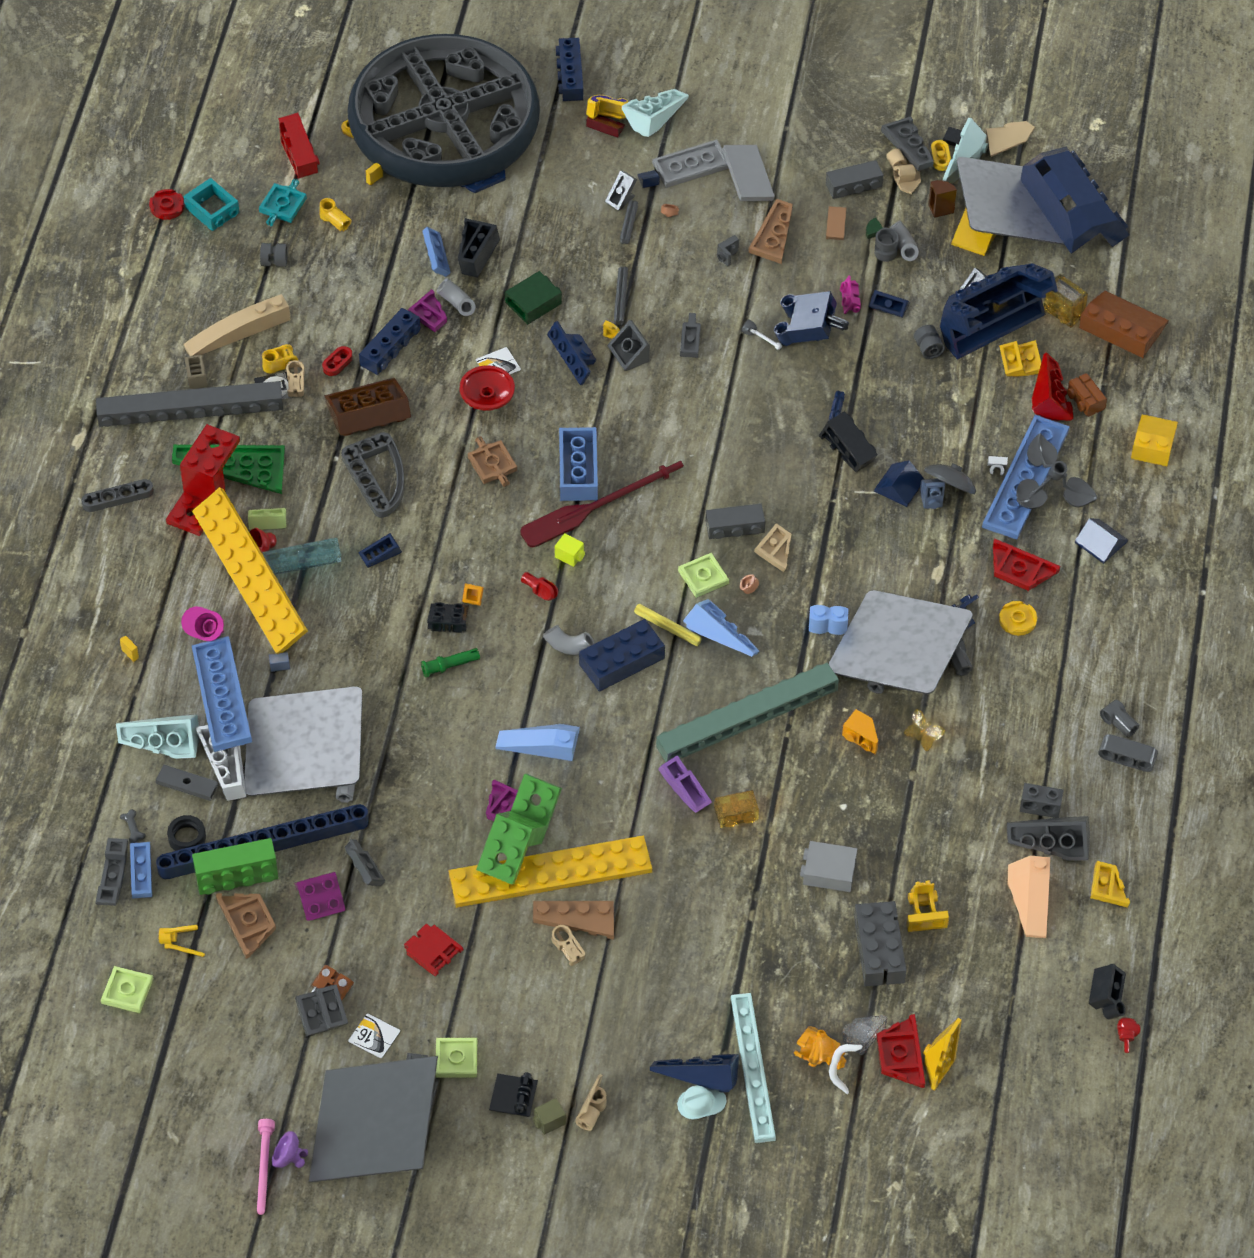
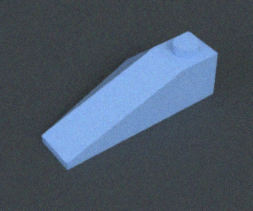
M709 599L697 603L683 620L687 624L686 627L694 633L696 632L751 657L759 652L745 635L736 632L737 626L724 619L726 614Z
M555 724L499 731L496 749L573 761L580 727Z

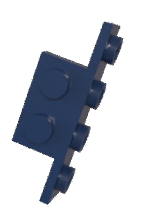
M555 321L547 335L578 383L583 385L591 373L587 365H594L597 359L580 334H566L559 322Z

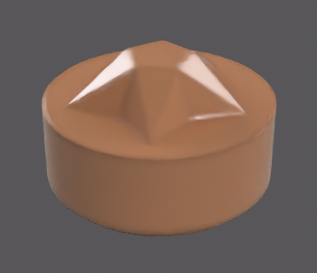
M663 204L661 206V213L667 217L678 215V206L672 204Z
M752 574L745 576L740 582V589L746 594L754 592L759 586V580Z

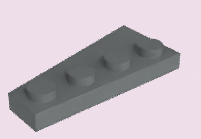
M912 117L882 125L881 132L897 149H900L905 158L918 171L933 167L934 160L927 147L924 146V141L919 136Z

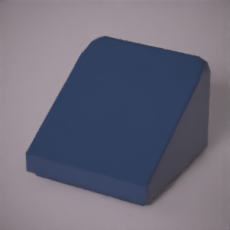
M655 170L637 174L642 188L660 184V177Z

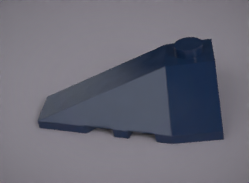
M739 1054L712 1055V1058L703 1060L699 1056L688 1059L686 1062H683L682 1059L654 1061L650 1066V1071L711 1090L729 1092L737 1084Z

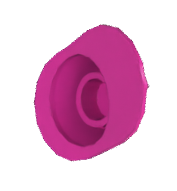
M195 606L186 610L182 616V628L185 633L204 641H213L221 633H224L223 619L220 614Z

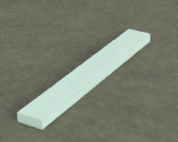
M751 993L731 995L755 1143L776 1141Z

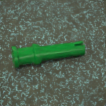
M474 648L444 658L438 656L435 660L428 662L421 661L422 672L425 678L437 672L444 673L448 668L480 660V654L478 649Z

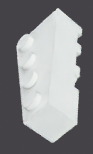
M208 725L195 727L227 801L245 798L246 789L240 746L214 752Z

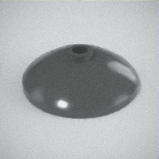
M954 463L951 466L945 464L929 465L924 469L925 472L943 482L974 495L976 493V488L971 479L961 471L962 467Z

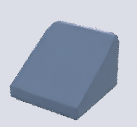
M288 652L269 654L271 672L290 669Z

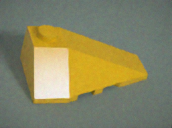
M957 1018L936 1037L932 1044H928L923 1052V1055H925L924 1066L931 1089L934 1091L956 1060L962 1022L960 1018Z

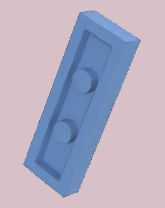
M426 227L423 230V235L432 265L431 268L435 273L446 277L451 272L441 234Z
M150 842L130 843L132 899L152 897Z

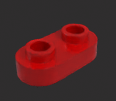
M341 346L332 352L322 363L324 374L328 376L338 375L352 361V350L349 347Z

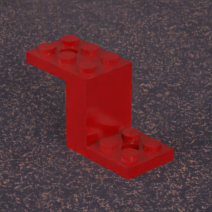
M208 424L205 425L180 463L184 492L167 516L166 524L198 536L201 535L203 529L195 515L188 516L187 514L192 512L219 487L226 492L223 467L239 444L240 436ZM212 444H218V445H219L218 447H215V448H211V447H210Z

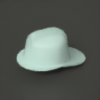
M697 1085L688 1088L682 1093L677 1105L679 1112L685 1118L699 1119L721 1112L725 1108L727 1101L724 1092Z

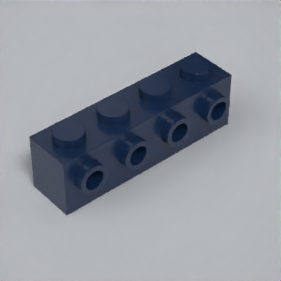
M559 38V46H556V56H559L556 59L557 69H560V71H557L558 82H561V84H558L559 94H562L563 101H583L580 39Z
M401 308L359 353L360 366L376 375L385 370L388 363L398 356L399 351L408 345L410 339L419 333L421 329L420 317Z

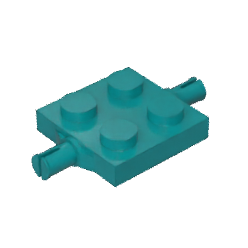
M293 179L289 186L274 183L259 206V212L270 216L266 221L267 225L273 226L276 219L292 223L307 199L306 193L296 190V187L299 185L297 179L296 181Z

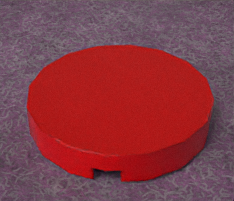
M163 189L157 191L150 198L149 208L156 218L162 220L174 219L181 215L185 209L184 198L182 194L176 193L175 190Z

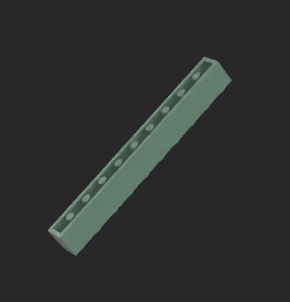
M828 662L817 665L809 671L800 672L795 677L782 680L779 684L766 687L756 694H750L740 701L731 702L726 707L715 709L703 717H697L687 724H681L673 730L662 732L656 737V748L665 762H668L675 756L682 759L837 691L839 679Z

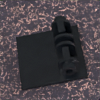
M442 602L431 603L427 620L428 629L441 632L443 624V632H445L446 624H448L449 632H451V625H453V632L462 633V631H466L469 605L460 603L453 605Z
M525 1072L521 1077L497 1073L489 1111L530 1117L538 1080H534L531 1077L532 1074Z

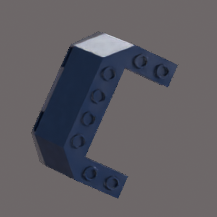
M1066 146L1042 152L1023 166L1020 180L1071 254L1099 233L1114 247L1130 235L1126 230L1128 225L1117 211L1113 213L1106 203L1108 198L1102 191L1098 192L1099 186L1095 180L1088 178L1091 174L1086 169L1085 164L1074 150L1070 152ZM1067 195H1070L1077 205L1070 211H1067L1063 205L1064 203L1061 201Z
M1034 263L1003 267L999 272L987 275L985 279L973 282L965 289L957 290L955 294L948 297L940 322L944 344L958 360L1046 315L1042 298H1045V294L1050 291H1058L1053 271Z

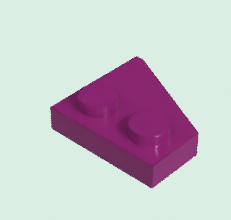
M493 780L492 792L489 795V805L486 809L487 819L494 822L496 814L511 811L518 790Z

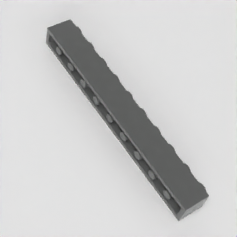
M281 381L102 397L96 398V409L99 427H109L113 425L283 410Z

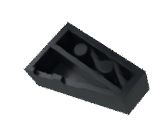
M465 218L458 262L463 275L478 278L499 243L500 237L497 225Z
M845 411L829 420L819 434L821 439L826 438L831 443L830 448L832 450L837 449L842 454L841 458L855 472L872 463L878 455L875 447L867 441L863 431L857 428L853 418Z

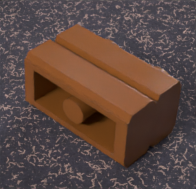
M1087 373L1069 381L1067 394L1070 399L1075 400L1080 412H1084L1089 417L1096 412L1105 410L1107 398Z

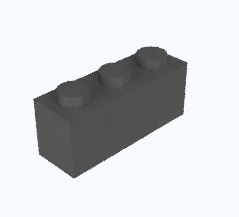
M874 160L826 172V186L832 199L883 187L884 175L877 161Z
M762 504L706 510L705 522L709 539L765 533V518Z

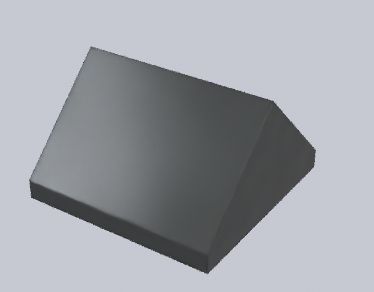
M629 320L607 345L625 371L649 362L650 345L634 322Z

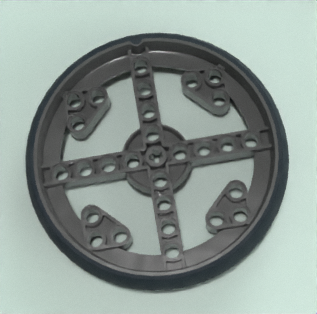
M432 34L415 37L384 50L373 58L358 75L352 87L348 103L350 130L362 153L373 164L378 163L381 165L382 170L387 174L405 182L428 187L468 185L488 179L502 172L513 164L530 145L536 133L540 115L539 97L534 82L527 70L516 58L490 42L458 34ZM445 60L446 73L449 76L472 82H480L484 79V69L496 75L498 79L463 91L450 87H441L426 62ZM406 69L422 94L419 105L374 121L373 110L378 115H386L390 111L398 96V79L394 75ZM513 98L515 109L509 104L501 105L498 108L490 124V141L494 145L483 151L465 124L469 113ZM428 128L435 132L447 133L463 159L442 161L441 146L415 138H406L403 141V152L392 146L389 141Z

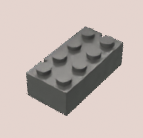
M895 901L855 904L854 921L864 986L883 985L884 971H887V985L905 983L906 966Z

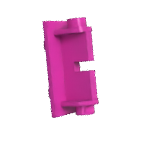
M849 275L840 286L844 314L849 310L857 313L861 309L860 298H858L859 285L856 281H851Z

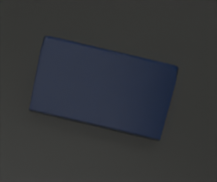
M874 290L869 307L903 318L910 302Z

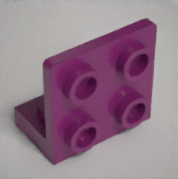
M336 872L295 882L307 921L345 911Z

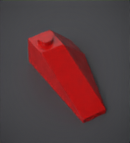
M1047 352L1043 354L1033 391L1032 410L1036 415L1049 420L1071 421L1073 419V407L1071 402H1067L1066 399L1067 389L1061 383L1064 379L1059 364Z

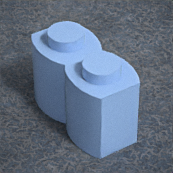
M824 605L810 607V632L816 634L829 632L835 635L846 633L848 608L843 606L829 608Z

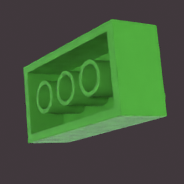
M271 838L192 854L200 895H209L217 891L232 890L237 887L252 886L256 883L271 882L278 879L276 856Z

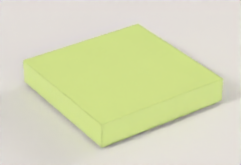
M712 553L678 566L679 573L696 598L729 584V578Z
M114 966L101 998V1004L140 1013L151 987L153 975Z
M436 1038V1056H438L436 1078H476L477 1038Z

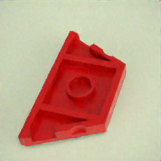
M995 538L993 540L994 577L1029 591L1060 572L1061 566Z
M915 1014L909 1016V1019L901 1023L897 1022L889 1029H884L877 1033L876 1039L881 1074L925 1088Z

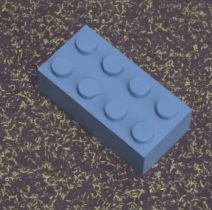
M596 427L559 428L560 501L598 500Z

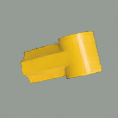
M324 198L320 201L319 216L321 220L330 222L339 231L344 232L347 230L352 220L336 207L335 201L331 198Z

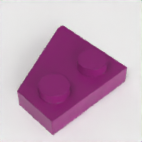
M432 289L408 309L411 313L419 316L420 322L434 332L447 323V316Z

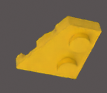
M1097 861L1094 867L1090 898L1128 908L1130 900L1125 896V887L1119 878L1117 866Z

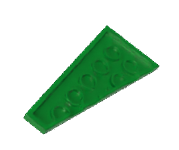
M173 444L172 463L180 466L192 445ZM211 445L210 447L215 448L219 445ZM237 445L223 467L224 478L282 494L285 445Z

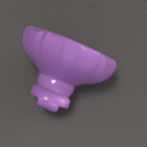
M288 1131L279 1140L272 1156V1165L274 1167L283 1168L290 1162L295 1163L297 1168L304 1166L305 1159L300 1157H306L308 1150L298 1148L299 1140L295 1132Z

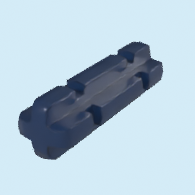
M843 391L835 392L829 420L841 413L845 398Z

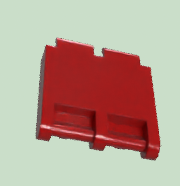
M427 923L416 932L419 938L413 935L404 944L406 954L435 977L445 964L451 963V959L458 952L461 953L464 950L459 943L436 925L431 927Z

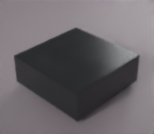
M948 127L943 141L948 145L956 147V144L959 145L962 130Z

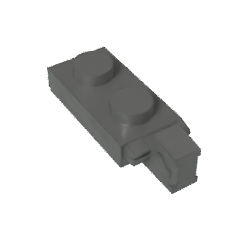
M689 313L688 322H684L682 325L680 357L698 358L701 324L696 323V313Z
M351 839L345 846V849L353 860L354 866L362 875L363 881L367 885L382 886L385 879L368 851H363L357 840Z

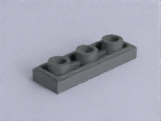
M163 765L156 778V784L211 801L218 787L217 781L167 765Z

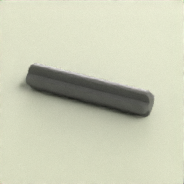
M630 200L628 203L620 235V242L622 244H628L630 241L638 208L637 201Z

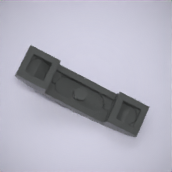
M108 838L105 864L96 897L97 905L116 906L126 865L128 839Z

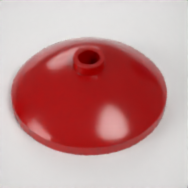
M485 365L469 370L462 377L459 389L462 399L469 406L478 410L489 411L499 409L510 402L515 392V384L511 375L504 369Z

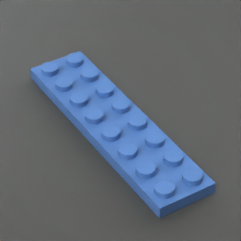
M1037 415L1034 416L983 521L982 528L1016 540L1018 539L1032 509L1018 504L1017 487L1025 479L1035 480L1040 486L1046 480L1048 471L1051 468H1044L1043 465L1033 466L1027 457L1028 447L1031 441L1041 433L1045 439L1052 443L1058 454L1069 432V426Z
M229 636L192 645L214 752L253 742Z

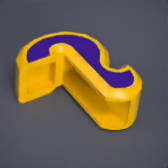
M594 95L588 99L586 114L592 119H595L598 115L625 119L626 116L622 111V106L629 101L623 98L614 99L606 95Z

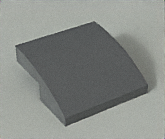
M337 984L295 997L306 1037L348 1024Z

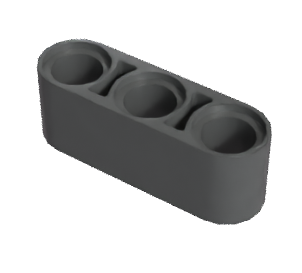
M1107 734L1103 737L1098 755L1111 762L1150 772L1154 768L1158 751L1152 746Z

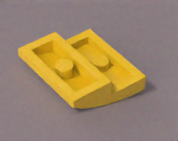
M1036 340L1018 345L1017 341L999 345L1006 376L1018 377L1039 373L1041 358Z

